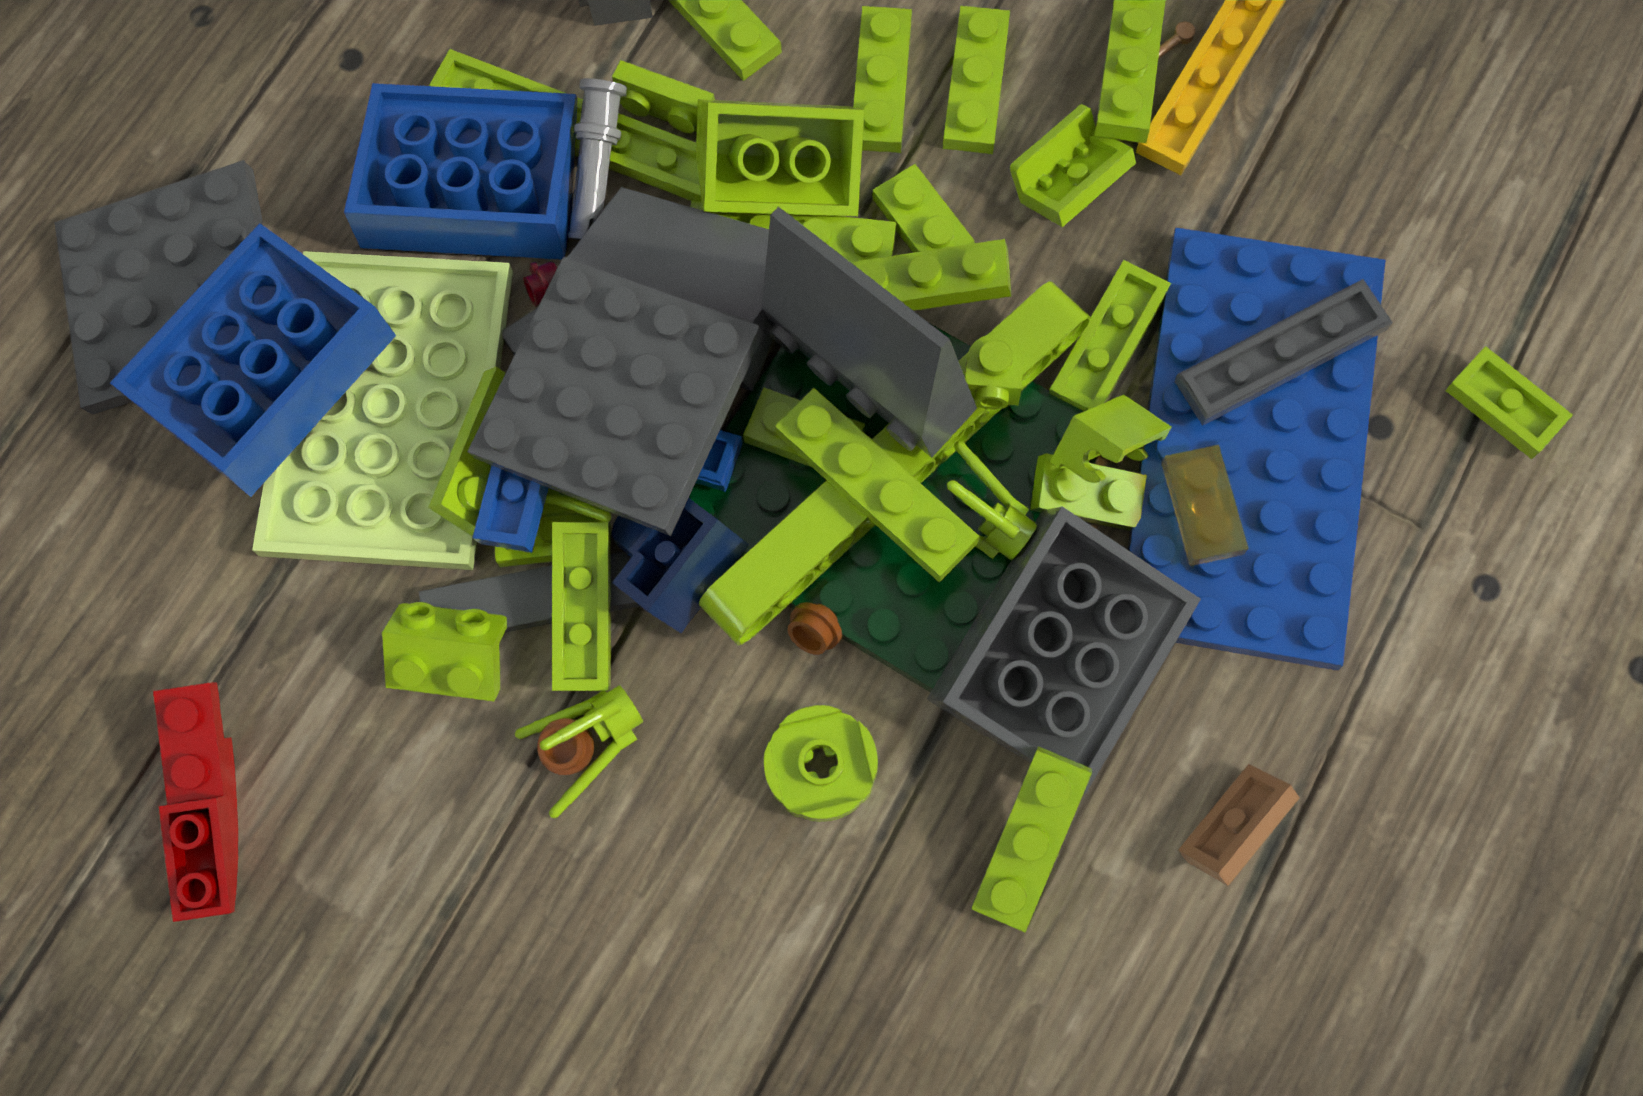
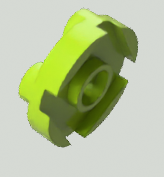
M809 706L788 715L773 733L771 741L768 742L764 752V771L772 794L791 815L810 821H833L854 812L861 803L869 798L877 776L878 755L870 732L860 721L857 722L851 715L842 713V710L832 706ZM816 749H823L826 757L836 756L838 765L829 769L830 776L827 778L819 779L816 772H807L805 769V763L813 760L812 751Z

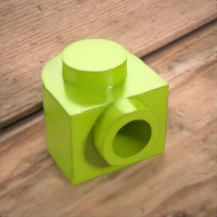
M989 334L977 339L970 347L967 355L965 379L974 402L978 407L996 410L1006 408L1008 405L1019 404L1022 391L1024 357L1021 348L1013 339L1001 334Z

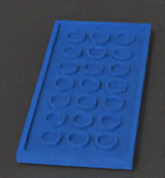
M1175 227L1171 240L1166 281L1170 282L1171 285L1162 303L1147 409L1172 426L1166 439L1162 441L1154 440L1142 446L1148 453V457L1140 461L1138 472L1139 474L1147 475L1142 514L1136 527L1130 530L1127 549L1201 599L1175 643L1337 671L1343 666L1378 335L1203 426L1176 385L1175 378L1178 373L1364 279L1381 304L1386 260Z

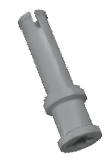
M590 78L580 80L579 88L584 91L580 123L574 125V133L576 134V139L581 141L570 229L567 235L569 239H582L604 210L612 145H617V141L621 138V131L617 129L620 97L625 96L627 90L625 85L616 82Z

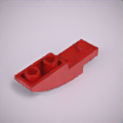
M217 682L153 691L167 801L166 805L158 807L172 920L177 922L231 914L235 911L238 873L236 775L232 737L224 738Z

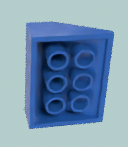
M372 83L344 214L360 248L562 259L563 256L565 257L572 213L576 140L574 125L577 121L578 102L576 94Z
M259 223L115 376L110 384L219 473L252 497L396 335L374 305Z

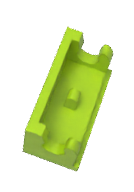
M1123 394L1074 415L1050 462L1058 468L1062 466L1067 467L1085 481L1099 483L1105 480L1106 476L1100 469L1093 468L1089 460L1100 455L1115 463L1122 461L1125 455L1133 460H1145L1148 457V453L1141 447L1154 440L1162 441L1166 439L1172 426Z

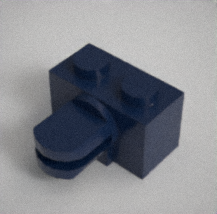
M688 498L671 536L617 516L613 524L612 537L616 545L630 556L631 559L612 583L647 612L679 633H682L700 610L699 601L703 594L737 562L749 544L690 498Z

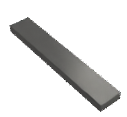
M623 551L611 554V612L640 606L612 583L631 559ZM552 565L419 591L420 602L431 604L433 607L456 610L480 609L489 614L504 615L507 617L505 633L552 624Z

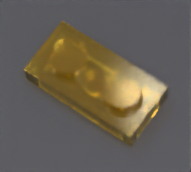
M1219 445L1166 455L1162 461V467L1190 566L1244 555L1249 548Z

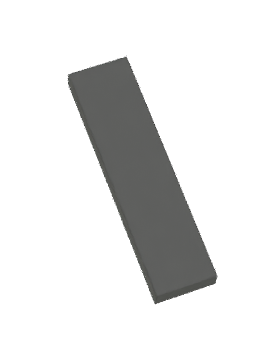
M1364 279L1178 373L1175 383L1203 426L1387 331L1393 322Z

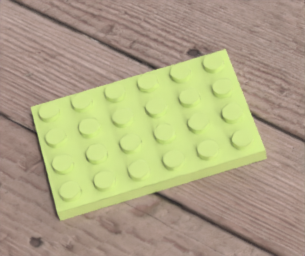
M303 251V255L374 305L396 337L264 482L252 551L261 557L473 570L477 541L472 538L473 535H469L430 510L428 506L484 371L494 367L500 369L504 344L502 333L506 329L513 270L510 264L503 262Z

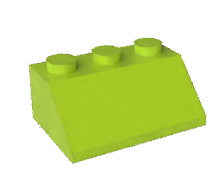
M698 99L696 158L702 210L704 212L772 214L779 206L786 213L794 215L858 217L864 110L850 106Z

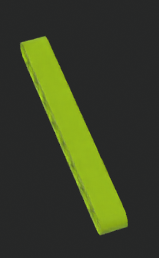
M1049 281L1038 288L989 334L1005 335L1013 339L1021 348L1024 357L1023 390L1079 338L1089 325L1091 317L1052 281ZM968 353L959 360L964 377ZM976 405L977 409L932 458L917 445L912 451L904 448L888 433L886 427L872 440L917 481L922 483L956 451L954 448L955 442L962 441L965 443L1001 409H984ZM825 481L718 578L703 594L699 601V606L740 646L760 632L872 529L875 524L833 485Z

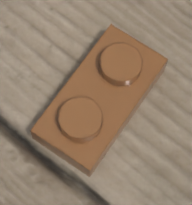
M1248 764L1178 851L1189 864L1229 886L1300 797L1291 784Z

